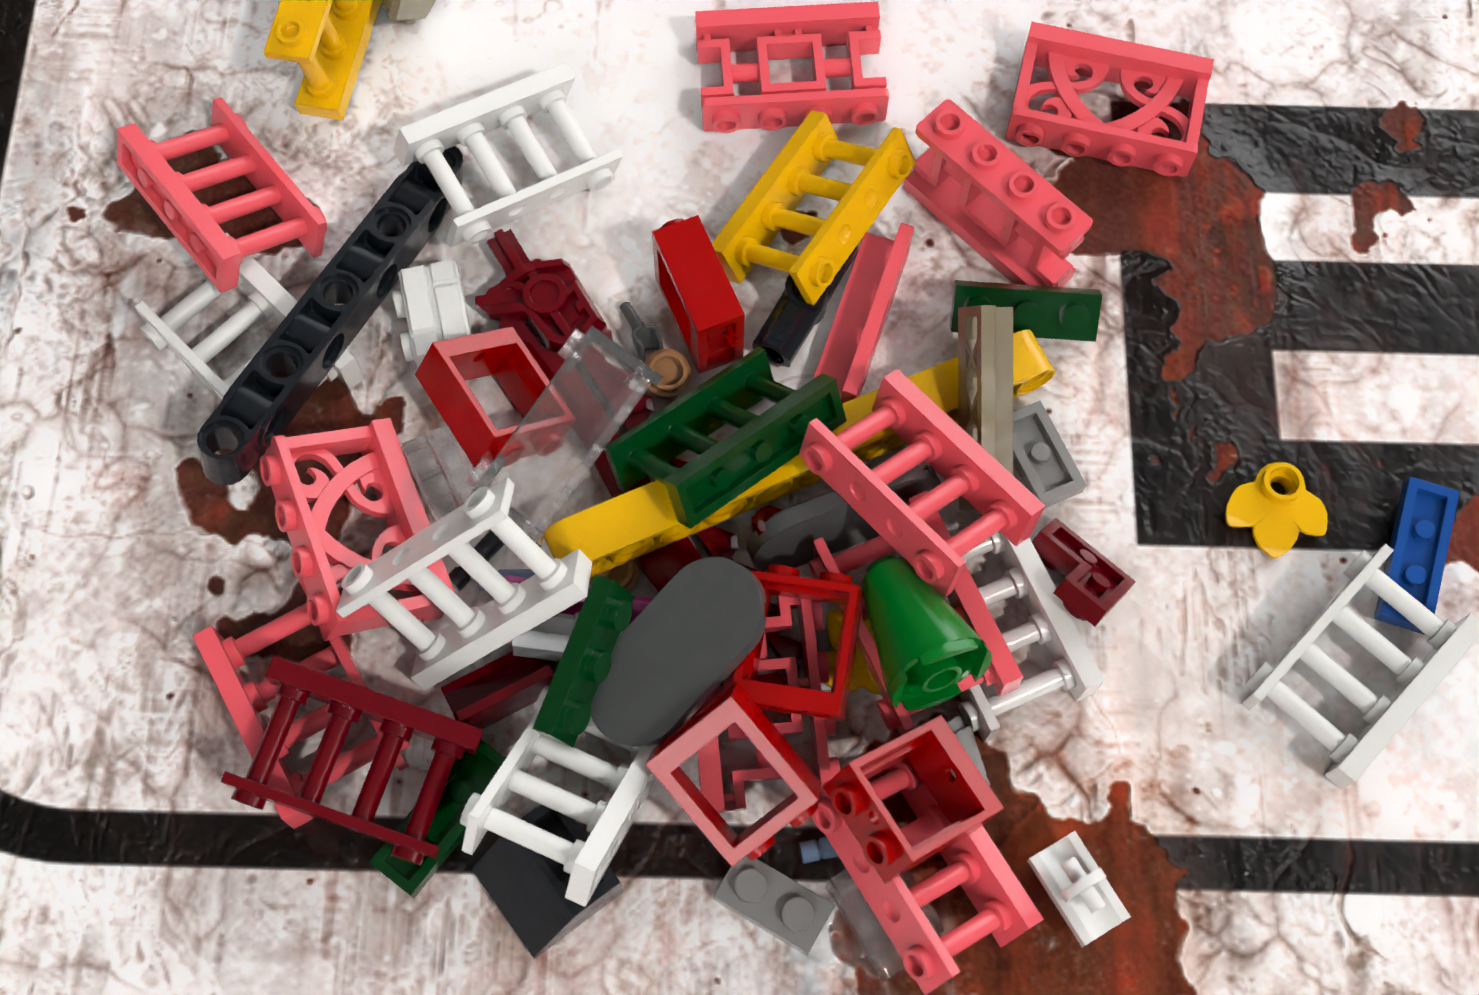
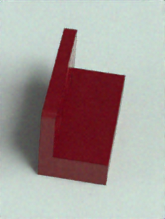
M512 651L441 687V690L453 712L455 720L484 729L535 703L546 685L550 686L554 672L546 660L514 656Z

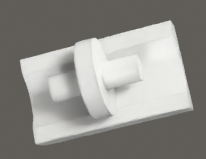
M1073 831L1027 860L1081 947H1084L1131 917L1107 881V876L1101 867H1098L1076 831Z

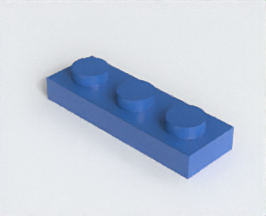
M1410 476L1402 485L1389 545L1394 551L1386 559L1384 573L1435 614L1460 491ZM1378 596L1374 615L1375 620L1423 635L1425 634Z

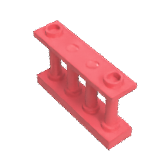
M222 97L213 99L210 127L159 143L149 140L136 123L117 128V165L220 293L238 287L240 264H242L244 257L297 238L313 258L322 255L325 233L327 232V221L323 212L317 206H313L250 132L243 117L238 113H234ZM218 144L231 158L183 175L178 171L175 172L167 163L168 160ZM243 175L256 188V191L209 207L204 203L201 204L192 193ZM270 206L283 221L277 225L237 239L227 236L219 226L221 223Z
M899 369L883 377L872 407L873 412L840 433L834 435L818 418L809 422L799 452V456L805 461L807 467L828 483L914 568L917 575L924 582L931 584L944 598L952 593L966 564L962 556L997 532H1001L1013 545L1018 546L1031 536L1046 507ZM888 427L909 446L870 470L851 450ZM923 461L927 462L945 481L907 505L887 485ZM962 496L983 516L945 542L924 520Z
M926 490L920 494L908 498V505L917 500L918 498H920L921 496H923L924 494H926L928 491ZM939 512L924 520L945 542L952 538ZM879 535L832 556L823 537L813 541L815 559L808 563L814 579L820 580L821 572L846 574L896 550ZM965 564L952 593L948 597L954 607L953 609L986 643L992 656L990 666L976 682L971 674H969L957 685L961 692L982 682L986 687L993 684L998 696L1001 697L1018 689L1023 675ZM863 599L857 646L882 696V699L876 701V705L887 729L891 731L897 728L900 735H903L915 729L910 715L923 709L907 711L903 702H899L898 708H896L890 701L876 645L864 623L865 620L869 619L865 599ZM837 604L843 615L845 605Z
M300 579L299 582L306 596L308 597V593L305 588L303 579ZM306 603L236 640L232 636L224 639L212 625L192 635L252 760L267 727L261 712L268 708L267 702L279 696L274 694L277 686L271 684L268 679L258 684L254 680L246 683L239 667L246 664L245 658L312 624L308 616ZM342 636L329 640L330 646L297 663L323 673L342 664L351 683L369 689ZM329 704L312 711L292 723L267 786L297 797L299 796L308 772L303 775L299 771L291 774L283 757L291 753L290 747L326 729L331 717L327 713ZM370 719L377 735L339 755L327 786L373 761L383 733L379 732L380 722ZM403 742L395 766L399 771L409 767L402 753L403 750L410 747L409 742ZM274 803L281 819L293 829L313 819L310 815Z
M908 758L886 769L888 773L869 782L881 801L900 791L918 819L901 827L900 830L911 847L951 825ZM832 778L828 779L821 786L819 800L816 802L819 807L812 815L814 823L829 840L901 956L907 973L917 982L924 995L929 994L961 972L952 959L959 952L992 933L1001 948L1044 920L983 826L940 852L948 865L910 888L906 886L901 876L885 884L876 869L865 858L862 847L843 818L834 810L831 799L823 788ZM961 885L979 914L938 937L921 907Z

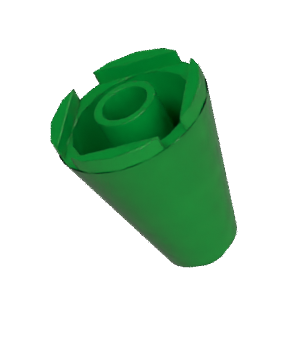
M885 556L875 560L868 566L866 575L861 581V586L887 694L893 706L898 708L899 702H903L907 711L933 707L961 693L957 683L969 674H971L975 682L984 675L991 664L992 656L986 643L931 584L924 582L917 575L914 568L904 558Z

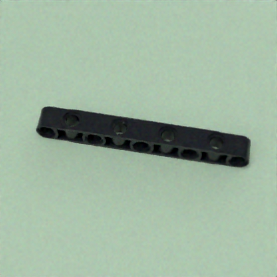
M453 146L445 149L442 154L462 186L463 154L458 147ZM419 161L411 163L404 173H401L394 180L225 393L221 403L203 424L197 435V444L202 471L211 482L219 485H232L240 482L248 475L267 448L270 447L272 437L283 433L398 282V272L411 265L439 228L451 206L425 163L421 164ZM281 374L291 375L285 378L276 377ZM222 449L234 450L224 455L215 454V452Z

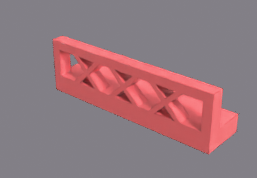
M900 223L895 240L868 232L863 236L813 377L814 379L823 373L835 378L842 404L861 395L909 255L914 226Z

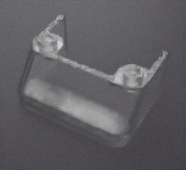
M592 325L585 334L577 328L573 331L558 352L565 359L563 365L493 462L483 457L466 480V483L473 487L469 494L470 496L477 489L483 486L490 488L508 477L515 484L508 516L540 548L542 546L543 533L602 453L604 447L610 442L651 383L657 386L663 376Z

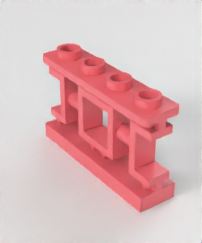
M878 1L695 11L698 64L721 63L722 86L701 87L703 130L731 133L740 129L762 128L774 131L783 127L800 126L811 110L826 113L831 124L855 123L857 125H870L875 122L884 121L889 102L886 77L863 78L860 55L879 54L881 32L879 30L880 11ZM847 46V58L824 59L822 47ZM756 51L757 63L731 64L730 52ZM811 58L814 81L770 83L768 60ZM850 76L851 90L826 91V78ZM759 82L760 95L734 96L733 83Z
M944 100L916 125V135L930 148L915 160L914 170L904 179L903 189L1013 284L1063 287L1072 279L1076 270L1065 258L1083 242V235L1092 226V218L952 100Z
M776 596L778 616L767 617L757 675L785 673L786 686L822 691L821 683L829 682L827 652H817L815 631L824 629L822 603ZM798 608L805 678H798L796 657L768 659L766 633L791 630V609ZM735 670L722 683L723 686H719L693 715H696L733 685ZM789 713L790 722L772 723L782 736L802 735L804 732L802 715ZM809 716L815 774L822 782V786L828 779L834 777L840 771L838 757H829L827 736L835 735V720ZM735 722L727 728L728 742L750 740ZM717 736L697 752L700 792L718 813L746 810L744 783L781 780L782 777L756 748L758 769L732 771L733 793L724 794Z

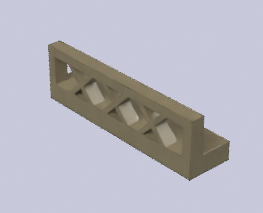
M996 305L958 308V425L1012 475L1013 307H996ZM959 497L960 510L980 513L964 497Z

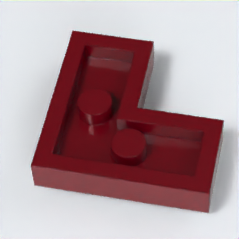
M1057 518L1041 529L1032 541L1043 564L1052 571L1066 575L1053 593L1063 601L1065 609L1072 616L1079 620L1088 621L1094 627L1136 583L1134 579Z

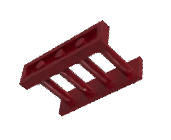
M273 655L265 677L271 684L277 686L274 694L279 696L246 777L243 778L226 771L223 774L221 782L234 789L231 799L263 810L266 801H270L393 845L390 852L391 856L421 866L425 856L437 860L441 849L437 845L425 842L426 836L455 760H462L464 752L473 756L477 755L484 736L483 729ZM310 697L329 704L327 713L331 717L297 797L269 787L267 783L300 705H306ZM363 716L380 722L379 732L383 733L352 814L349 815L320 805V802L351 724H358L360 717ZM414 734L433 741L431 750L435 754L403 834L372 822L403 742H410Z

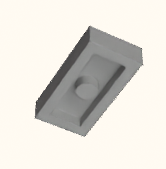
M1038 401L1013 411V464L1025 487L1046 506L1045 508L1082 493L1087 484L1042 402Z
M747 856L733 867H730L713 896V900L806 956L835 907L831 902L758 859L750 861Z

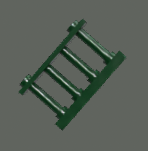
M758 347L606 445L604 450L618 489L626 491L647 476L661 482L666 486L677 521L691 529L796 457L800 452L810 421L818 418L832 432L845 423L847 419L835 378L822 373L798 390H794L774 381L766 351ZM764 398L776 403L759 416L747 411ZM725 424L738 429L720 442L708 437ZM686 450L699 455L680 469L668 463Z

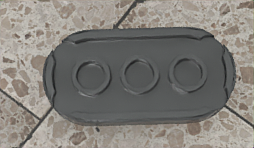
M917 465L887 486L908 505V498L926 490L929 492L941 484L931 466L926 465L921 470L919 465ZM835 490L785 508L771 516L764 523L767 530L760 536H758L756 531L753 532L746 548L754 567L761 572H767L768 565H783L797 568L815 559L813 541L823 537L830 553L833 554L873 539L880 534Z
M722 557L698 559L683 567L617 638L611 654V669L606 679L599 683L591 703V717L597 728L614 742L641 747L661 743L686 723L752 652L764 633L767 620L764 617V603L767 604L765 590L758 578L739 563Z

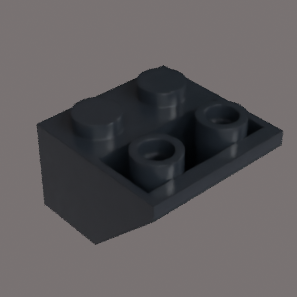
M541 804L521 818L525 822L572 843L577 839L584 842L588 839L575 819ZM501 836L471 869L534 959L624 892L621 882L608 866L586 907L565 898L571 874L563 871V864Z

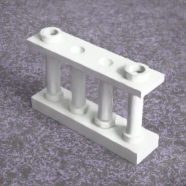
M567 62L399 128L393 152L402 167L419 161L421 164L425 163L457 216L452 219L445 239L450 248L465 241L468 245L476 244L487 238L493 229L587 188L591 192L598 191L615 179L614 173L623 158L619 148L597 157L566 105L567 96L576 78ZM541 110L544 113H550L580 165L557 174L526 122L527 116ZM502 127L504 130L509 129L540 182L516 191L485 139L486 133ZM458 144L468 146L499 199L475 209L442 154L444 150Z
M251 256L243 258V262L240 264L238 287L242 285L251 293L247 297L249 302L192 349L174 332L222 294L209 279L161 318L143 301L135 306L145 322L139 328L145 337L159 351L167 346L221 401L227 390L253 357L224 381L206 363L262 317L268 319L273 315L281 323L298 302ZM346 349L319 385L326 379L332 382L337 378L351 390L364 379L355 356Z
M508 477L490 488L483 486L477 489L466 499L462 506L369 564H357L342 580L341 587L343 591L336 612L342 618H345L367 603L416 646V658L410 678L424 691L576 604L588 595L592 561L580 549L575 550L562 559H551L508 516L515 485ZM490 529L535 575L520 584H510L468 541ZM448 554L494 599L479 608L476 606L470 608L427 567ZM408 579L454 623L440 631H430L388 591Z
M1001 532L995 533L962 556V558L968 561L989 551L994 555L999 553L1007 568L1005 577L978 588L987 607L1011 596H1014L1016 599L1022 598L1031 614L1028 617V622L1002 633V636L1010 652L1036 641L1041 645L1046 643L1054 662H1052L1051 669L1022 681L1018 689L1001 697L997 693L985 697L979 684L959 693L963 701L959 703V710L966 726L971 725L973 732L978 731L983 743L992 740L1000 729L995 716L1058 688H1062L1064 691L1070 689L1077 702L1095 694L1105 681L1071 615L1065 609L1063 601L1053 593L1056 587L1030 538L1015 546ZM896 551V553H895V558H903V557ZM947 601L954 608L951 601Z
M1384 544L1372 556L1364 550L1349 565L1343 574L1351 580L1274 667L1265 661L1249 678L1245 685L1252 692L1241 703L1245 708L1251 710L1267 696L1331 751L1328 756L1335 762L1324 775L1340 789L1358 780L1479 639V619L1475 615L1470 613L1455 624L1449 619L1443 622L1379 569L1382 563L1394 551L1387 544ZM1364 584L1429 637L1427 643L1433 649L1422 661L1416 656L1410 659L1346 606ZM1331 621L1397 675L1394 680L1401 686L1390 699L1383 694L1380 697L1376 696L1313 643ZM1298 659H1301L1364 712L1361 718L1368 724L1357 737L1351 733L1345 736L1280 681Z
M546 685L536 701L533 711L535 716L483 794L480 795L474 792L467 801L460 818V824L466 826L462 851L472 855L489 830L563 864V871L571 874L565 898L586 907L657 780L645 765L653 748L657 745L635 747L614 742L597 728L592 717H590L588 726L584 731L631 751L630 757L634 760L630 766L621 763L617 767L577 748L551 740L532 729L549 689V686ZM536 755L610 787L609 794L613 796L609 803L600 800L595 804L526 773ZM512 792H515L586 824V831L591 834L586 842L577 839L572 843L503 812L501 809Z

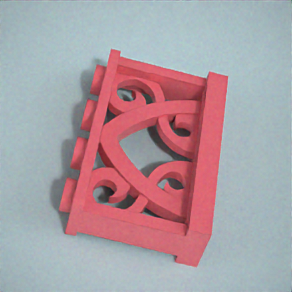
M1032 21L1022 56L1005 138L1017 141L1027 147L1040 146L1063 151L1067 155L1074 157L1087 156L1106 160L1116 166H1134L1153 170L1163 176L1186 177L1198 152L1201 124L1214 59ZM1033 66L1046 68L1049 81L1030 85ZM1080 76L1089 77L1087 80L1079 81ZM1103 81L1118 83L1128 100L1140 107V109L1121 119L1104 123L1086 107L1077 94L1090 92L1099 87ZM1135 87L1145 89L1143 94L1140 93ZM1043 94L1055 95V97L1049 98L1043 103L1040 111L1029 109L1028 103L1036 96ZM1176 96L1190 99L1187 117L1180 111L1170 107ZM1045 109H1050V110L1054 111L1055 114L1046 113V112H1041V111H1042V110H1045ZM1160 116L1177 126L1181 133L1180 141L1152 135L1157 132L1162 133L1166 137L1169 135L1168 126L1159 119Z
M391 418L372 420L369 426L292 437H285L284 435L273 436L270 441V447L267 448L265 454L260 458V473L264 484L267 487L271 486L276 499L275 517L277 525L282 532H287L291 543V565L293 572L297 578L303 579L307 590L306 604L311 623L314 626H319L324 641L334 640L337 636L390 626L391 624L369 604L342 618L336 612L340 600L336 584L342 583L345 575L357 564L365 563L367 565L382 556L384 547H396L430 526ZM361 452L362 457L344 468L335 457L337 455ZM315 460L323 464L330 471L333 478L329 481L327 475L321 470L308 468L306 473L310 474L314 483L305 485L300 481L295 463L297 461ZM357 483H358V487H359L360 491L362 492V494H361V493L358 491V489L355 487V485H356ZM367 487L374 488L377 501L368 500L363 496ZM344 494L350 503L361 512L373 517L385 518L388 528L375 540L369 559L348 549L325 531L333 507ZM308 503H315L312 510H310ZM441 558L429 565L427 568L455 593L443 559ZM408 579L392 588L393 590L411 591L413 597L397 601L417 619H421L422 622L441 619L444 615V612Z

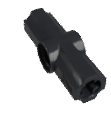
M858 246L855 247L835 275L832 283L825 289L815 305L807 304L805 301L795 297L801 293L789 274L785 282L783 294L753 341V350L761 347L765 349L770 364L776 367L785 366L789 368L814 325L824 318L827 303L855 258Z

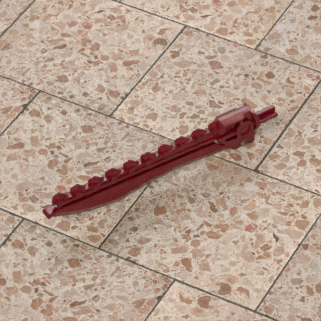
M503 229L494 232V238L488 240L487 245L506 277L499 284L489 288L485 295L475 297L476 307L489 319L500 321L499 329L513 326L574 418L569 425L587 450L611 497H617L651 483L647 476L626 491L618 489L604 447L619 438L620 435L569 360H576L580 363L625 432L648 419L650 414L654 412L652 397L628 387L630 379H634L632 363L608 354L610 346H613L612 330L606 329L607 325L568 262L562 258L546 261L536 258L530 261L511 229L506 232ZM527 326H529L532 329V331L536 334V336L540 339V341L544 344V346L547 349H544L540 345V343L537 341V339L534 337V335L531 333ZM674 458L668 463L680 469L688 462ZM711 526L695 533V536L709 557H722L734 561L735 551H739L736 534L716 526ZM689 537L638 557L644 575L658 593L683 567L698 559H702ZM739 563L740 565L744 566L745 568H747V569L750 570V571H752V570H754V571H759V570H756V569H754V568H751V567H749V566H746V565H744V564ZM769 602L767 617L778 616L777 605ZM778 632L766 633V641L777 658L796 657L798 668L803 660L801 642L781 635ZM780 673L757 675L756 681L786 685Z

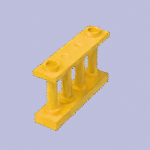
M382 0L280 1L263 53L266 58L297 62L304 76L294 105L300 114L344 120Z
M811 110L712 242L729 281L741 284L755 264L790 273L805 302L815 305L916 164L902 129L893 127L878 149L839 141L827 114ZM832 159L865 166L852 184L820 177ZM807 193L839 201L827 219L794 212ZM781 229L813 236L800 256L768 247Z

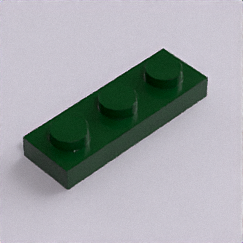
M954 280L949 327L951 332L958 333V308L996 305V307H1013V333L1029 329L1036 338L1096 342L1103 295L1100 290Z
M595 575L532 728L551 740L574 748L578 735L582 734L588 726L591 717V703L599 683H602L609 674L612 664L611 654L620 632L626 629L632 616L634 596L615 580Z
M482 740L476 756L464 752L462 760H455L425 842L440 847L441 850L437 860L425 856L421 866L391 856L390 852L393 845L385 842L369 863L414 899L463 839L466 826L460 824V818L467 801L474 792L480 795L483 794L506 757ZM413 809L395 831L404 834Z

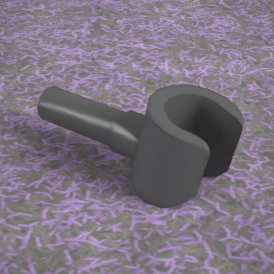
M630 302L622 303L620 310L631 326L636 359L644 363L646 361L644 351L664 349L660 329L655 325H645Z

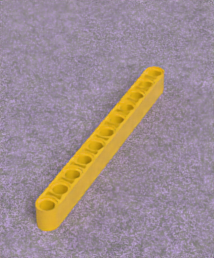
M1029 329L1013 333V399L1040 388L1051 380L1056 372L1033 332ZM958 356L907 377L951 419L958 423ZM879 389L843 403L847 421L833 430L832 433L836 435L872 413V407ZM887 427L851 451L862 462H866L907 443L892 429ZM798 454L691 529L677 521L666 486L656 480L555 522L545 530L543 537L553 558L562 559L575 550L580 549L592 561L590 577H593L823 479L819 475L814 474Z

